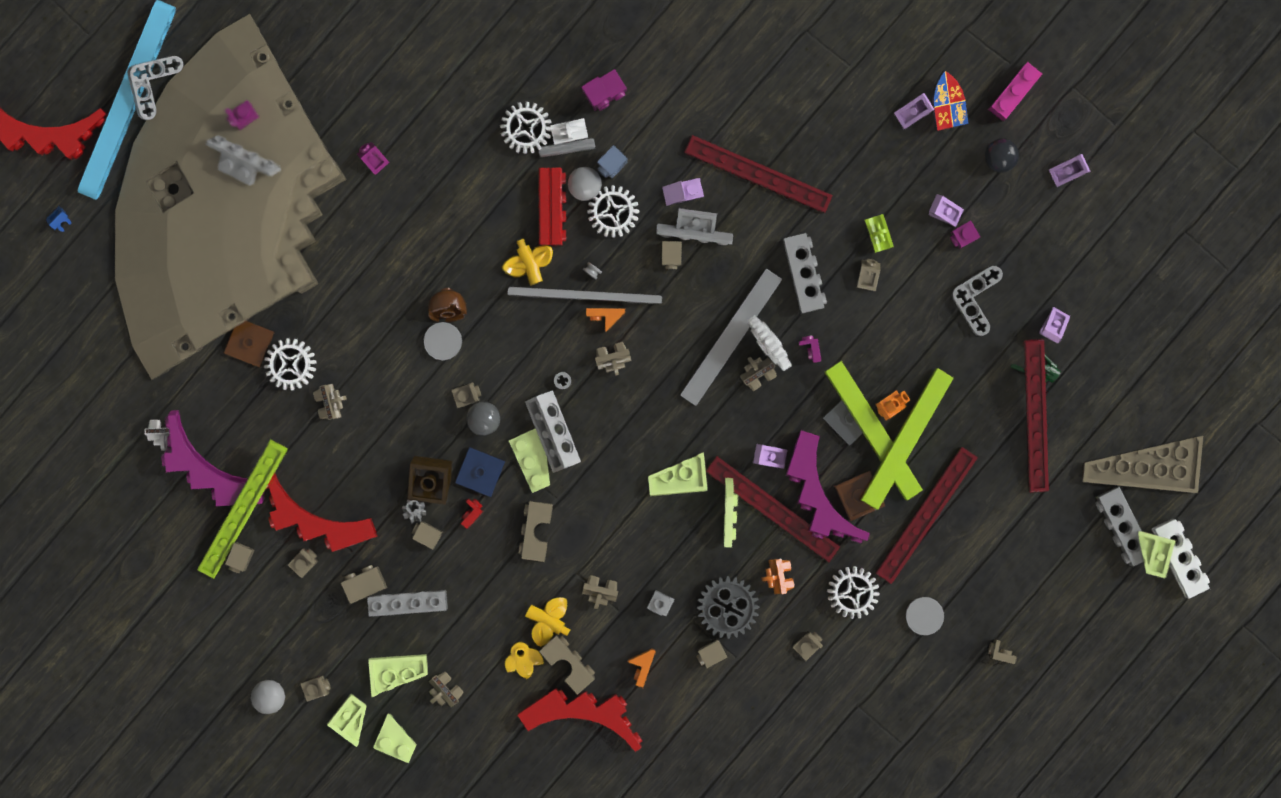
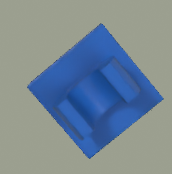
M60 206L46 219L49 226L54 230L58 228L61 232L64 231L61 226L62 222L66 221L68 224H71L68 215Z

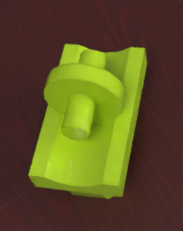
M883 214L864 220L875 253L894 247Z

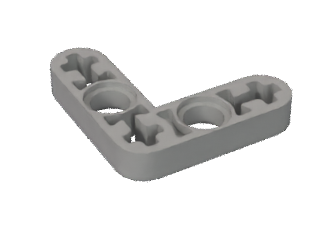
M177 56L164 57L135 64L128 69V79L136 111L141 119L150 120L156 115V106L149 80L180 72L183 68L181 58ZM172 60L178 64L175 66V70L173 67L165 68L164 66L171 64ZM155 63L160 67V72L156 75L151 72V66ZM136 68L138 71L146 70L147 72L140 74L139 78L133 75L136 72ZM140 87H144L147 91L146 96L143 98L137 94ZM149 100V103L145 102L146 107L151 109V112L148 113V116L147 114H143V110H145L144 103L140 104V101Z
M997 266L985 269L956 287L952 292L955 304L973 333L978 336L986 335L990 330V324L973 297L1002 279V270ZM990 270L993 272L997 271V279H989L987 282L990 284L987 285L981 275L984 274V277H987L991 274ZM975 279H979L982 282L980 290H975L972 287V282ZM957 290L965 291V300L967 301L970 298L971 302L962 307L961 303H964L962 298L956 297L958 294ZM968 306L976 308V314L972 317L966 314ZM979 315L981 316V319H978L979 323L986 325L984 332L976 330L978 327L976 321L973 324L971 322L972 319L977 318Z

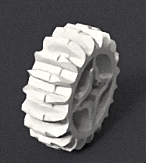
M520 102L518 103V110H516L515 106H511L513 113L505 112L509 118L502 117V121L507 124L500 125L501 129H506L501 135L508 136L504 140L505 143L512 142L509 145L510 149L516 145V152L518 153L521 148H523L524 154H527V148H530L531 153H534L533 147L536 146L538 150L541 149L540 142L543 145L547 144L544 137L551 138V135L546 133V131H551V127H546V125L552 122L550 119L544 120L549 115L547 112L541 115L543 108L540 107L536 110V103L532 105V108H529V102H526V108H523ZM531 113L536 115L537 118L525 120L521 114ZM516 117L519 127L511 134V124ZM521 120L527 126H532L529 127L531 135L526 130L521 131V129L523 128ZM542 122L541 134L536 138L533 130L537 124ZM528 136L532 142L522 143L517 141L516 138Z
M612 185L611 192H608V188L604 187L605 193L602 194L599 191L598 195L600 197L593 198L596 202H589L588 205L593 207V210H587V213L594 214V216L588 219L589 221H596L592 224L593 228L598 225L600 226L597 230L598 233H601L604 229V236L607 237L610 231L612 232V238H615V232L618 231L621 237L623 236L621 230L624 229L626 233H629L630 231L627 226L635 227L631 220L638 221V217L633 216V214H638L639 210L633 209V207L638 206V202L631 203L635 197L634 195L629 198L627 197L629 190L622 194V187H619L618 192H616L615 186ZM611 196L620 197L627 204L616 205ZM606 198L607 209L597 214L599 204ZM610 203L614 209L619 210V213L616 212L617 221L612 214H607L610 211L609 208H611ZM629 210L628 219L621 225L619 215ZM611 218L615 227L606 226L599 219Z
M287 338L286 345L280 340L278 341L279 348L275 344L272 345L275 352L267 351L272 356L271 358L265 357L264 359L265 361H270V365H264V368L271 369L266 375L270 376L273 374L270 381L278 380L276 383L277 387H280L283 383L284 390H287L288 384H290L291 390H295V384L298 388H302L301 381L304 384H308L309 382L306 377L313 378L309 371H316V368L311 367V364L317 363L316 360H310L315 354H307L311 348L308 346L303 349L304 342L297 346V339H294L291 344L290 339ZM293 348L300 352L293 357H289L283 351ZM279 355L282 360V366L277 372L275 363ZM304 357L305 369L301 373L298 364L302 360L301 358ZM287 360H294V369H286L288 366ZM291 371L298 378L285 380L281 376Z
M854 566L852 572H850L849 567H846V574L841 570L838 571L841 576L840 578L833 575L836 583L829 582V585L834 586V588L827 589L828 593H833V596H829L828 600H835L831 607L838 605L837 613L841 612L842 609L844 610L842 613L843 617H846L847 613L850 612L851 619L854 618V613L857 614L858 618H861L860 611L868 615L866 608L874 609L870 603H878V600L873 599V596H879V592H874L873 589H877L879 586L872 585L876 581L874 577L870 580L868 579L871 575L870 572L863 575V568L857 573V567ZM852 577L862 578L867 586L857 587ZM847 579V589L838 593L840 584ZM852 587H855V590H859L858 593L855 594V599L852 598V595H848V592H851ZM869 592L866 602L860 606L859 597ZM850 598L854 608L845 607L839 599Z

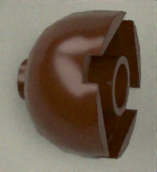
M451 288L441 289L429 301L428 317L431 320L439 322L440 318L446 319L445 322H454L463 319L464 314H467L464 298Z

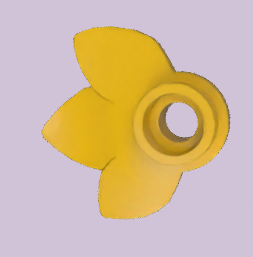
M523 642L515 643L511 647V654L505 660L507 672L517 670L518 674L526 679L532 675L533 665L543 664V657L540 652L529 648ZM518 650H523L524 653L521 654V655H518V654H517V651H518Z

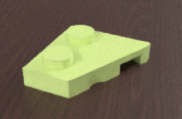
M1138 531L1146 573L1166 578L1176 541Z
M350 694L327 725L357 747L366 704L353 694Z
M388 713L373 748L409 763L417 744L406 734V731L395 721L393 716Z

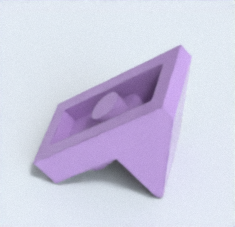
M923 93L894 114L903 128L906 129L931 113L934 108Z
M1082 154L1049 169L1057 187L1090 172Z
M700 178L684 182L679 181L662 187L667 206L704 197Z
M937 194L929 210V215L956 227L964 209L944 196Z
M1053 307L1039 333L1049 340L1059 343L1070 316Z
M757 444L753 463L784 469L787 450Z

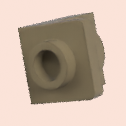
M873 259L861 260L857 288L876 291L881 270L880 263Z
M473 382L452 390L457 408L480 401L479 397L482 396L479 386H475Z
M303 548L288 566L303 578L318 562L316 559L317 555L311 549L306 550Z
M808 631L792 647L807 661L823 645L820 643L822 641L821 637L816 632L811 634Z
M994 639L988 649L990 658L1015 664L1017 657L1012 655V651L1001 649L998 652L1000 641Z
M323 675L301 683L307 702L328 695L331 689L328 679H324Z

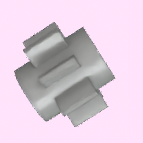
M407 500V505L402 506L405 512L403 514L404 519L409 518L411 523L417 520L421 522L422 515H426L424 502L419 503L415 500Z

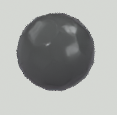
M479 402L470 407L466 422L473 433L486 436L497 430L500 424V414L493 404Z

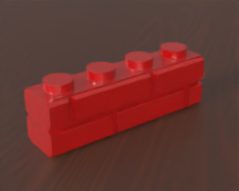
M539 168V246H563V241H566V230L562 228V222H566V211H562V203H566V192H562V184H566V172H562V168Z

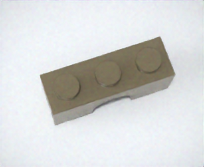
M529 501V505H525L524 516H527V523L522 525L521 535H525L524 543H520L519 554H522V559L545 562L548 542L539 541L534 535V528L539 523L550 524L553 504Z
M556 635L539 652L551 665L558 660H567L571 664L572 672L565 678V681L578 695L595 680L593 676L595 672L588 664L584 666L580 661L582 657L576 650L572 652L568 648L569 642L563 636L559 637Z

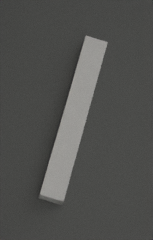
M768 269L764 271L680 396L695 406L698 404L750 328L747 320L754 315L758 316L782 279Z
M521 287L508 288L509 296L662 304V297L660 295Z

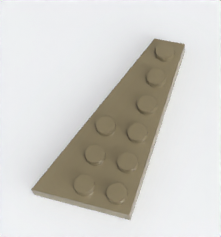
M1203 436L1085 462L1083 465L1082 482L1198 493Z

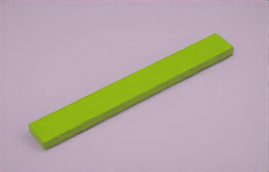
M839 361L824 372L882 462L893 442L842 361ZM905 462L894 483L904 499L909 500L923 489Z
M939 368L935 369L860 499L861 501L876 510L879 509L951 384L953 377Z
M273 440L269 441L200 563L198 571L213 579L215 578L287 451L286 447Z

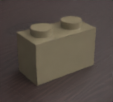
M370 565L361 569L362 574L356 576L355 573L344 577L345 581L341 584L350 604L387 588L378 566L373 568Z

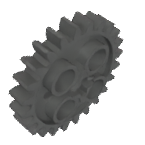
M729 576L726 577V581L719 577V583L712 580V587L706 585L708 591H701L704 599L699 598L698 601L702 605L697 606V609L703 611L698 616L705 618L701 623H708L706 630L713 628L712 634L715 635L718 631L720 632V638L726 633L728 639H730L731 633H734L736 638L739 631L744 635L745 627L751 630L749 623H756L752 617L759 616L758 613L754 612V609L760 608V606L754 605V602L759 600L758 598H752L755 591H748L751 585L748 584L744 587V580L737 583V577L730 581ZM722 589L729 590V598L721 599L719 597L720 591ZM716 598L727 605L729 602L732 603V608L743 613V616L741 617L731 610L725 612V607L714 602L713 599ZM740 598L747 601V605L743 609H739L736 606V602ZM711 607H720V614L712 616L710 614ZM730 615L737 617L735 625L727 624V618Z

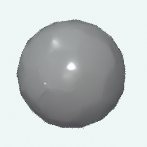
M579 167L569 176L568 189L576 199L589 201L596 197L601 190V178L592 168Z
M273 680L261 681L251 692L252 705L262 714L275 713L285 702L284 689Z

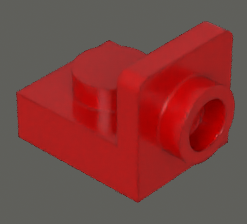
M475 498L473 500H466L474 509L473 511L468 510L462 517L464 521L461 524L466 529L484 512L481 509L482 505Z

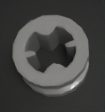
M588 262V266L583 268V270L594 279H597V275L602 272Z
M560 372L555 376L554 384L559 389H566L571 384V377L565 372ZM561 375L564 378H568V382H565L567 385L565 386L557 383V379Z

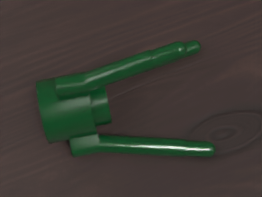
M1045 355V361L1048 363L1045 365V381L1053 383L1061 371ZM1014 364L1010 365L1011 368L1025 373V368Z

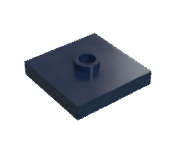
M469 447L455 483L491 497L505 461Z

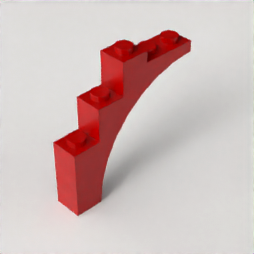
M0 108V141L7 149L13 151L14 149H20L24 145L23 141L26 140L40 155H47L54 149L53 145H56L67 158L71 160L73 158L77 159L83 154V149L86 148L81 141L89 139L93 135L92 131L97 127L101 128L105 124L108 114L100 108L89 117L74 124L61 127H39L17 121Z
M274 472L266 489H270L272 495L269 496L271 505L277 509L270 512V517H268L271 527H275L276 531L298 523L299 527L296 529L300 539L303 538L304 541L326 534L327 538H324L327 548H331L332 552L377 537L372 518L357 522H338L315 516L301 508L288 496Z
M555 688L518 713V717L528 731L556 719H586L600 723L615 731L627 741L635 752L642 748L640 744L642 742L641 737L637 732H632L630 729L632 724L628 718L621 716L627 710L625 708L627 703L622 696L618 697L617 694L596 706L595 703L598 701L592 693L588 694L587 691H584L566 703L565 700L568 698L563 690L558 691Z

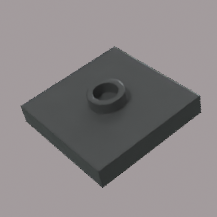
M842 400L823 417L849 446L863 433Z

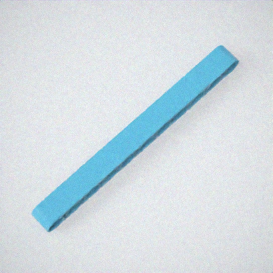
M156 0L81 179L78 193L95 200L99 198L136 109L128 79V69L135 64L156 60L175 15L176 7ZM136 68V72L133 75L139 78L140 74L147 72L146 70L138 71ZM144 87L138 89L137 94L139 97H141Z

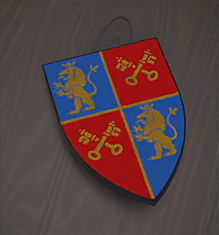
M943 70L937 79L932 96L936 131L969 124L964 92L958 81L949 72Z

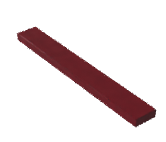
M694 135L691 136L685 150V154L823 213L826 212L833 196Z
M1024 340L1029 492L1049 491L1044 340Z
M963 447L959 449L876 571L877 575L890 584L894 582L978 457Z
M716 456L707 468L706 472L724 486L725 478H733L735 494L826 561L830 562L839 550L840 546L828 537L824 536L823 539L812 536V532L808 531L810 524Z

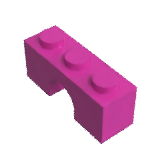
M1027 62L988 110L1002 121L1007 119L1042 73Z

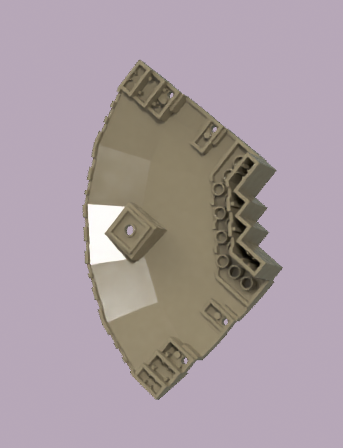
M250 14L217 32L187 62L182 70L167 83L155 104V117L146 120L133 143L115 210V281L132 346L152 380L168 372L169 369L203 349V346L247 321V319L261 310L266 309L295 291L304 293L318 285L300 250L316 242L307 227V224L323 216L314 198L345 181L346 178L338 164L330 157ZM262 54L266 55V59L264 61L260 60V56ZM248 100L259 115V118L242 130L236 126L232 127L226 119L228 114L225 109L229 108L232 111ZM287 101L292 102L290 108H287L285 105ZM215 136L224 137L226 141L238 144L249 152L257 153L259 157L265 160L273 161L275 165L281 167L280 172L269 176L257 170L254 184L248 185L218 170L221 152L206 145V142ZM170 185H178L179 191L177 194H170ZM231 313L235 314L234 320L229 319ZM185 343L189 345V348L186 351L182 348L183 344Z

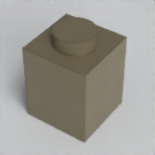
M662 241V266H666V269H677V266H681L682 242Z
M422 521L420 524L416 523L412 534H414L412 539L434 549L443 531Z
M238 542L234 543L225 564L230 566L229 570L240 573V571H246L254 549Z
M718 639L698 649L699 654L697 658L701 666L705 664L707 668L727 658Z

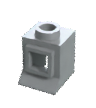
M655 590L647 609L661 616H667L675 599Z

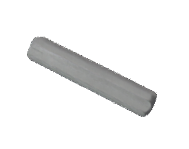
M591 138L542 146L539 150L540 157H548L591 150L595 148V142Z

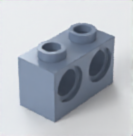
M613 145L597 162L599 166L598 171L605 178L609 176L612 179L628 163V159Z

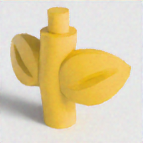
M524 239L517 241L519 256H513L505 261L502 266L503 271L513 277H521L527 273L530 286L542 282L539 267H545L550 263L553 255L552 247L542 245L535 247L531 251L530 246H526Z
M551 599L546 603L544 610L533 605L528 609L525 617L538 622L532 628V638L538 646L546 645L552 639L553 632L558 635L562 633L565 636L569 634L570 629L565 627V623L559 620L566 613L567 599Z

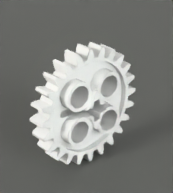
M755 315L747 320L752 328L751 332L757 339L756 342L764 353L770 357L775 365L778 364L783 371L789 368L791 363L787 358L788 355L781 347L782 343L776 335Z

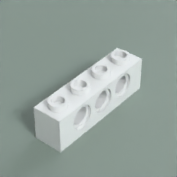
M1170 519L1152 528L1154 535L1168 539L1176 535L1178 538L1177 544L1174 545L1169 566L1185 598L1189 599L1210 589L1208 586L1210 581L1207 575L1201 572L1199 567L1201 562L1196 555H1193L1191 551L1193 546L1188 538L1185 539L1182 533L1184 528L1181 522L1176 521V519ZM1184 552L1186 554V560L1183 563H1180L1178 560V556L1180 553ZM1189 570H1193L1195 573L1192 580L1187 579V572Z

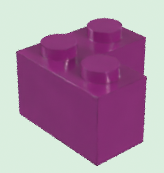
M615 69L603 77H596L582 86V92L594 111L598 109L599 111L604 110L609 106L610 101L613 99L616 101L620 100L626 95L625 92L627 91L625 84Z

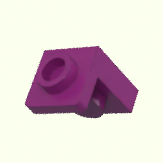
M248 100L232 111L229 108L225 109L228 114L226 117L227 121L232 127L236 126L240 130L259 118V115Z
M372 142L364 144L357 153L375 175L389 163Z
M972 221L950 232L952 235L950 239L955 247L958 246L959 249L980 238Z
M813 336L802 337V341L798 342L799 346L810 344L811 348H807L809 359H812L813 363L821 362L818 339H814Z

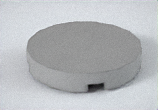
M445 322L436 323L429 327L425 333L424 346L428 354L433 358L443 361L449 360L460 351L462 337L459 330L452 324Z
M930 597L914 599L906 610L907 625L919 635L935 633L944 622L942 606Z

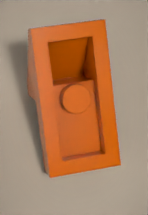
M586 308V317H590L591 321H602V317H605V332L625 314V309Z
M655 649L647 650L627 661L641 666V670L637 669L634 676L636 685L643 688L656 652Z

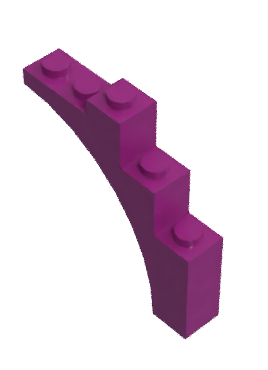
M179 410L170 411L165 419L166 428H169L170 431L167 442L168 447L171 448H167L165 453L162 454V465L166 467V472L189 471L187 472V482L191 483V489L214 488L212 489V499L216 500V506L234 505L248 479L230 475L208 463L188 440L181 424ZM264 492L261 495L257 504L263 503L265 498Z
M801 430L798 434L785 476L790 477L789 480L796 483L804 481L797 504H800V508L812 511V508L815 509L808 531L812 532V536L823 539L824 536L828 537L831 530L835 536L843 538L846 535L851 537V541L862 544V541H868L870 533L856 528L843 519L826 498L819 482L816 467V451L820 436Z

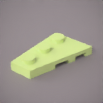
M536 429L509 440L532 493L549 486L547 456Z
M704 452L648 476L650 496L707 491Z
M725 478L724 547H732V540H736V528H733V523L737 522V512H733V506H737V495H734L733 478Z
M427 654L369 658L372 697L428 675Z

